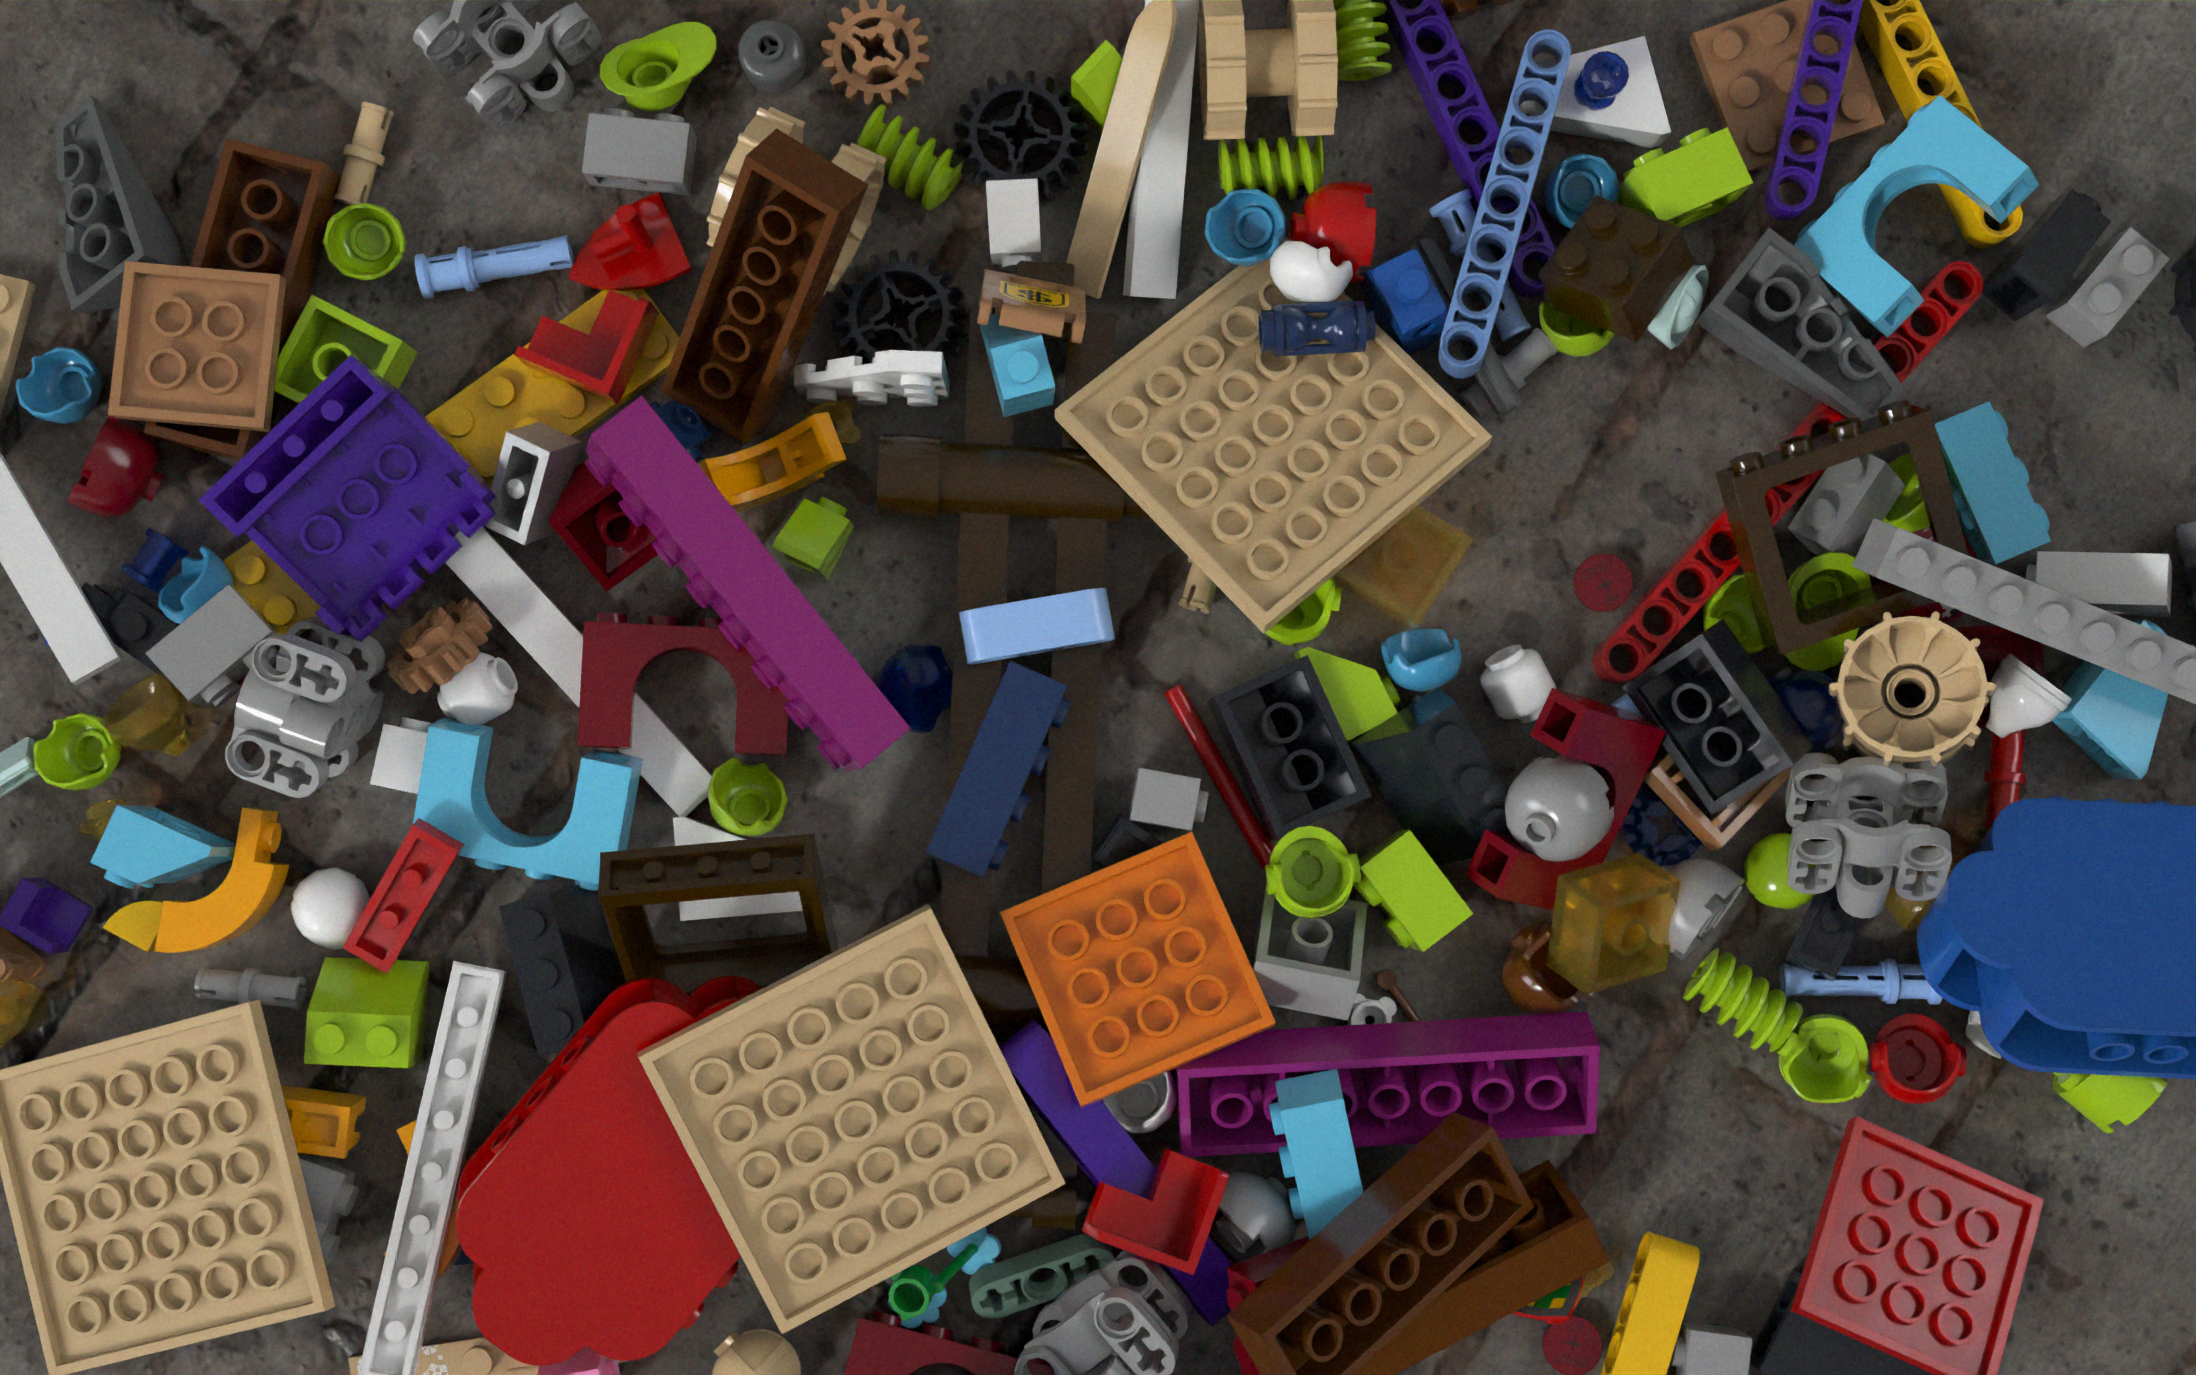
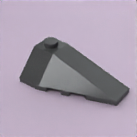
M90 96L56 124L57 179L65 183V208L58 210V226L66 229V252L59 254V272L71 309L79 314L120 307L125 261L187 266L173 228L100 101Z
M1768 228L1700 315L1696 323L1737 353L1849 418L1857 417L1860 418V421L1878 416V408L1896 402L1905 388L1870 339H1864L1846 314L1849 310L1839 297L1835 299L1818 275L1820 270L1812 259L1771 228Z

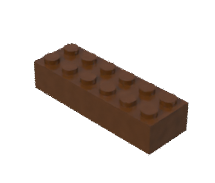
M777 128L746 155L660 392L680 404L692 407L699 416L745 444L775 415L868 187L867 183Z
M226 138L190 267L279 274L286 278L279 357L308 303L323 249V239L327 223L332 217L336 202L334 195L337 193L341 177L326 163ZM275 391L270 431L273 429L282 395ZM147 421L143 433L165 443L240 461L269 432Z
M1452 1112L1226 1316L1261 1375H1355L1532 1210L1534 1205L1493 1127Z
M1549 1159L1518 1175L1534 1208L1355 1375H1396L1421 1360L1448 1348L1465 1337L1494 1324L1507 1315L1540 1300L1549 1293L1609 1263L1589 1216Z

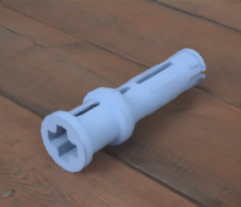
M1470 189L1458 192L1429 209L1432 217L1439 218L1451 242L1448 248L1451 255H1454L1456 259L1461 257L1462 260L1464 259L1476 217V212L1470 202L1473 196ZM1456 212L1458 213V215H1459V217H1460V219H1461V221H1462V223H1463V225H1464V227H1465V232L1463 231V229H1462V227H1461V225H1460V223H1459V221H1458V219H1457V217H1456ZM1489 244L1482 245L1477 249L1481 260L1490 263L1497 262ZM1508 280L1501 299L1505 309L1503 310L1501 305L1499 306L1495 325L1502 341H1506L1531 327L1510 288ZM1479 292L1486 308L1489 307V299Z
M568 235L490 250L474 251L472 247L462 246L458 247L457 253L428 258L424 253L415 255L417 280L424 299L433 298L436 292L465 288L467 292L476 291V288H480L483 282L555 269L572 268L574 264Z
M1886 958L1883 961H1879L1877 966H1840L1834 981H1830L1798 965L1782 964L1780 966L1779 986L1786 997L1878 996V999L1885 1004H1896L1898 999H1926L1932 1005H1938L1942 1001V997L1927 982L1921 969V964H1897L1894 958Z

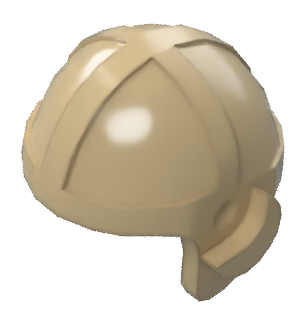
M764 1328L751 1329L743 1332L741 1335L734 1330L714 1351L719 1358L715 1361L712 1375H801V1364L795 1349L783 1336L772 1330Z

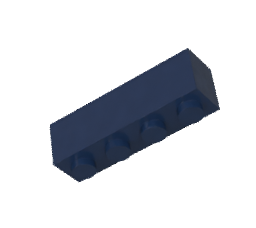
M1009 662L926 853L981 877H984L987 868L998 871L1010 844L1001 840L1008 820L1019 823L1031 796L1021 792L1029 772L1039 776L1051 748L1043 745V740L1050 725L1060 729L1072 700L1063 697L1067 685L1015 662Z

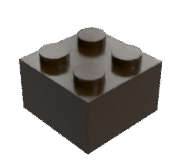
M1596 195L1538 274L1554 309L1637 342L1694 265L1681 227Z

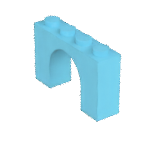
M1940 94L1930 105L1922 106L1912 115L1908 122V127L1893 143L1884 145L1876 152L1865 172L1855 182H1850L1839 190L1832 206L1818 220H1813L1804 226L1798 234L1797 242L1794 244L1795 247L1812 259L1820 270L1818 275L1822 281L1886 338L1925 301L1916 288L1882 259L1876 250L1875 232L1877 223L1882 212L1895 197L1918 185L1927 183L1946 184L1963 192L2001 224L2039 186L2029 166Z
M445 717L429 726L413 824L420 818L460 841L464 846L458 855L475 859V864L479 867L501 870L505 869L507 865L525 869V875L531 878L553 880L556 876L575 879V885H579L580 888L598 890L600 852L627 850L643 758L595 748L591 749L581 757L573 808L566 826L561 831L551 835L527 836L505 826L494 815L486 798L485 775L493 727L462 724L455 719Z

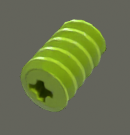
M1333 0L1334 10H1336L1337 80L1364 81L1391 72L1392 64L1377 61L1378 56L1390 51V44L1375 41V37L1387 33L1389 27L1386 23L1373 21L1374 17L1386 13L1387 5L1372 2V0Z
M880 104L865 123L856 145L887 158L884 166V176L889 173V185L898 189L906 184V197L915 200L923 194L921 202L923 208L933 210L949 197L963 176L961 172L963 161L955 168L950 166L953 150L947 148L938 157L933 155L937 141L934 137L929 138L921 146L916 144L920 128L914 126L905 135L901 134L903 117L897 115L888 124L884 123L883 120L887 107Z
M1321 135L1316 137L1312 150H1310L1305 136H1297L1292 151H1290L1285 137L1276 138L1272 151L1269 150L1265 138L1259 137L1254 143L1252 152H1249L1244 139H1236L1232 153H1229L1224 139L1219 140L1220 187L1224 189L1226 195L1232 190L1239 191V188L1259 189V187H1264L1266 194L1276 198L1279 187L1284 186L1291 201L1295 200L1299 186H1304L1309 196L1315 189L1319 188V185H1322L1323 145Z
M1715 948L1692 973L1682 998L1689 1001L1701 993L1704 997L1699 1011L1706 1013L1717 1005L1720 1007L1716 1019L1718 1025L1722 1026L1731 1018H1735L1737 1022L1732 1033L1733 1036L1739 1038L1748 1030H1751L1754 1033L1749 1048L1756 1050L1767 1042L1770 1044L1769 1052H1774L1788 1039L1798 1024L1803 1013L1802 1005L1795 1001L1786 1003V995L1782 990L1774 989L1769 991L1770 986L1767 979L1760 976L1752 979V968L1745 964L1735 968V956L1729 952L1718 956L1719 948Z

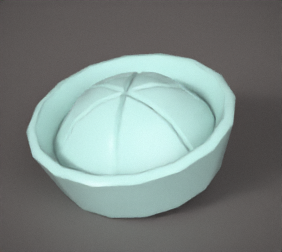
M1693 265L1648 326L1649 332L1669 349L1678 347L1684 341L1701 312L1709 282V272L1705 265Z

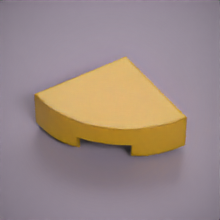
M140 901L129 904L115 912L103 928L146 952H153L156 945L163 901Z

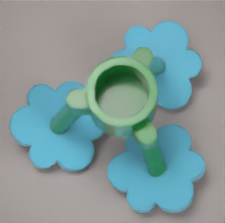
M986 1227L947 1247L948 1253L955 1258L938 1275H933L925 1266L912 1265L890 1277L893 1281L889 1291L888 1305L892 1311L899 1314L903 1326L913 1329L921 1325L923 1320L927 1323L935 1322L940 1315L938 1307L947 1298L945 1285L960 1269L966 1274L972 1275L979 1269L996 1263L994 1258L1001 1252V1243L996 1236L987 1233Z

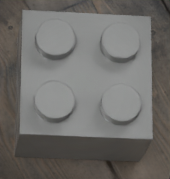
M228 584L145 654L188 701L203 708H207L213 703L218 708L229 701L241 689L237 681L249 672L252 665V652L255 646L262 640L278 633L240 592ZM271 645L268 650V660L271 665L276 661L279 645Z
M1265 886L1256 921L1250 965L1268 1005L1348 1021L1360 983L1367 903L1347 899L1343 906L1333 913L1313 918L1299 917L1284 909L1278 903L1274 894L1268 895Z

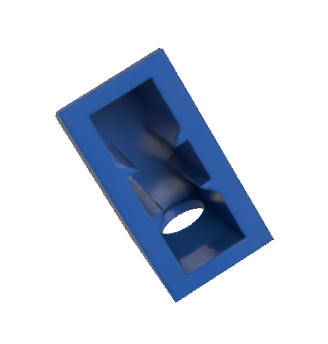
M1416 248L1402 252L1358 274L1365 277L1360 285L1384 332L1408 355L1440 340L1448 314L1447 306ZM1424 326L1427 327V328H1425V329H1423V330L1417 332V331H1418L1419 329H1421L1422 327H1424Z

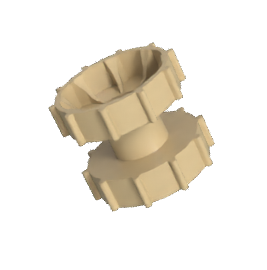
M1242 0L1199 1V77L1204 140L1245 139L1246 97L1288 96L1292 136L1334 135L1336 108L1338 107V55L1336 10H1334L1333 0H1288L1286 28L1257 30L1244 29Z
M761 107L758 108L756 116L751 120L744 132L739 134L738 142L723 174L719 177V185L711 212L707 217V222H709L707 245L711 247L714 245L746 155L776 128L803 144V129L806 122L773 107H770L769 110ZM851 143L850 147L842 144L839 152L831 162L867 183L868 187L824 295L826 291L835 292L838 283L843 278L849 266H852L864 235L871 225V218L877 205L880 191L885 183L883 178L887 158L854 143Z
M1936 611L1932 613L1931 618L1918 616L1892 618L1891 613L1885 612L1882 622L1868 629L1856 641L1853 642L1850 639H1846L1844 641V652L1846 654L1843 655L1838 683L1830 684L1829 694L1831 696L1828 699L1829 708H1836L1839 726L1845 737L1842 745L1843 749L1849 750L1853 748L1862 757L1874 756L1884 758V766H1889L1891 761L1902 766L1906 762L1930 760L1934 767L1938 766L1939 763L1943 764L1950 760L1962 748L1967 751L1972 750L1975 740L1981 733V729L1976 724L1983 709L1986 708L1989 702L1988 696H1991L1996 688L1995 683L1987 682L1984 664L1977 653L1980 640L1975 638L1969 641L1955 628L1939 621L1940 613ZM1903 684H1914L1923 691L1925 699L1918 707L1905 708L1896 701L1894 692Z

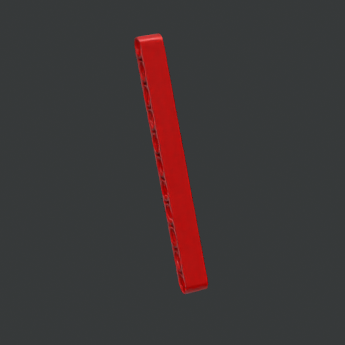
M1963 261L1952 262L1928 278L1917 290L1925 301L1888 338L1879 332L1871 341L1878 352H1885L1893 358L1895 363L1894 374L1901 384L1980 296L1983 288V279L1981 273L1972 264ZM1945 278L1957 283L1961 292L1960 299H1954L1947 294L1944 288ZM1912 315H1917L1926 322L1928 328L1927 336H1921L1912 329ZM1818 400L1783 441L1799 435L1811 436V427L1813 425H1819L1829 433V425L1849 417ZM1779 445L1774 449V451L1780 450ZM1825 469L1797 478L1793 486L1783 483L1768 489L1765 494V502L1772 528ZM1725 506L1721 508L1596 648L1593 654L1592 665L1594 672L1601 680L1611 684H1619L1632 680L1643 673L1740 565ZM1713 535L1721 536L1729 543L1730 555L1727 560H1720L1711 552L1710 541ZM1680 572L1688 573L1695 579L1697 591L1693 598L1685 597L1678 591L1676 580ZM1647 609L1655 610L1663 618L1664 627L1659 636L1650 634L1643 626V615ZM1614 646L1623 648L1630 656V667L1625 673H1618L1609 663V653Z

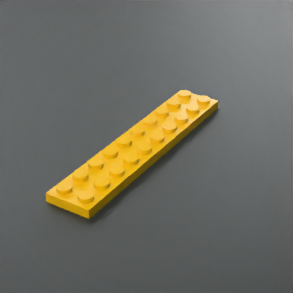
M645 289L616 291L637 301L640 297L649 300L659 312L619 405L528 367L512 354L425 416V418L474 466L491 489L507 431L540 421L576 438L667 373L679 341V336ZM602 290L560 320L559 323L589 335L609 290ZM530 342L524 348L528 349ZM253 540L223 560L233 576V588L240 592L278 634H287L290 627L304 618L318 617L315 613L321 607ZM308 628L302 629V631L300 632V634H302L303 632H305Z

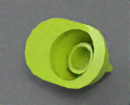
M681 22L665 27L645 37L616 46L606 54L600 64V79L607 89L618 95H623L631 108L649 112L662 111L680 101L692 77L699 74L711 62L717 49L716 36L710 27L699 22Z
M1828 552L1815 556L1797 568L1788 580L1796 613L1871 587L1869 574L1853 567L1855 557L1847 553ZM1859 628L1786 653L1785 656L1792 664L1804 670L1822 671L1833 667L1846 654L1844 652V641L1850 639L1854 642Z

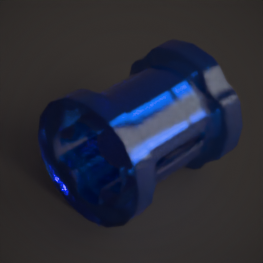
M1609 51L1598 52L1592 55L1584 64L1573 86L1574 95L1578 103L1587 106L1593 111L1604 110L1611 106L1616 95L1626 86L1629 78L1628 66L1624 59L1618 54ZM1595 74H1597V77L1600 81H1609L1610 85L1607 87V89H1605V86L1602 82L1592 81V78Z
M148 527L145 532L148 537L131 563L124 562L120 569L140 584L159 593L164 588L162 582L179 557L187 556L189 551L165 534Z

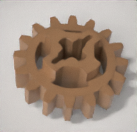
M860 0V12L853 14L846 7L841 9L845 21L842 25L829 22L828 29L834 40H823L821 47L823 53L832 57L822 61L823 68L826 74H835L830 80L835 92L847 87L845 93L847 103L852 105L860 96L864 98L865 107L868 111H872L876 100H883L887 110L893 109L892 97L899 95L908 102L911 100L908 86L912 84L917 87H923L925 84L923 75L918 69H929L931 66L930 56L920 53L930 48L929 39L926 35H918L922 29L921 21L918 17L906 22V6L901 4L894 12L888 11L886 0H880L877 9H870L866 0ZM877 25V26H874V27L862 29V28L867 27V26ZM901 35L909 45L910 53L908 60L904 58L903 53L896 50L900 44L899 38ZM881 48L884 49L885 58L875 56L872 61L868 60V51L876 54ZM844 49L849 51V55L856 59L852 66L853 71L851 74L843 63ZM889 79L892 80L884 84L875 85V83Z
M464 598L459 604L453 600L444 610L439 606L427 611L421 620L413 627L405 629L400 636L399 642L402 645L392 650L391 654L394 658L386 664L390 670L388 674L403 691L407 690L410 694L416 693L420 688L423 692H427L434 682L437 685L450 682L457 672L463 670L464 666L473 663L480 651L477 646L487 642L488 637L485 633L492 629V625L489 622L490 618L475 601L470 602L468 598Z

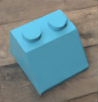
M117 805L90 863L106 869L104 878L117 885L134 889L136 884L153 888L155 883H175L232 861L236 843L156 807Z

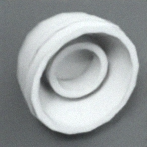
M2009 653L2005 659L2003 658L1999 664L2000 667L1996 670L1991 680L1992 683H1995L1996 688L1990 696V714L1986 727L2002 739L2019 730L2040 727L2053 720L2060 711L2063 712L2072 699Z

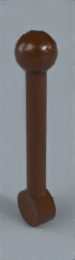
M1389 969L1381 970L1376 976L1377 985L1389 991L1410 1022L1422 1021L1396 985V974Z

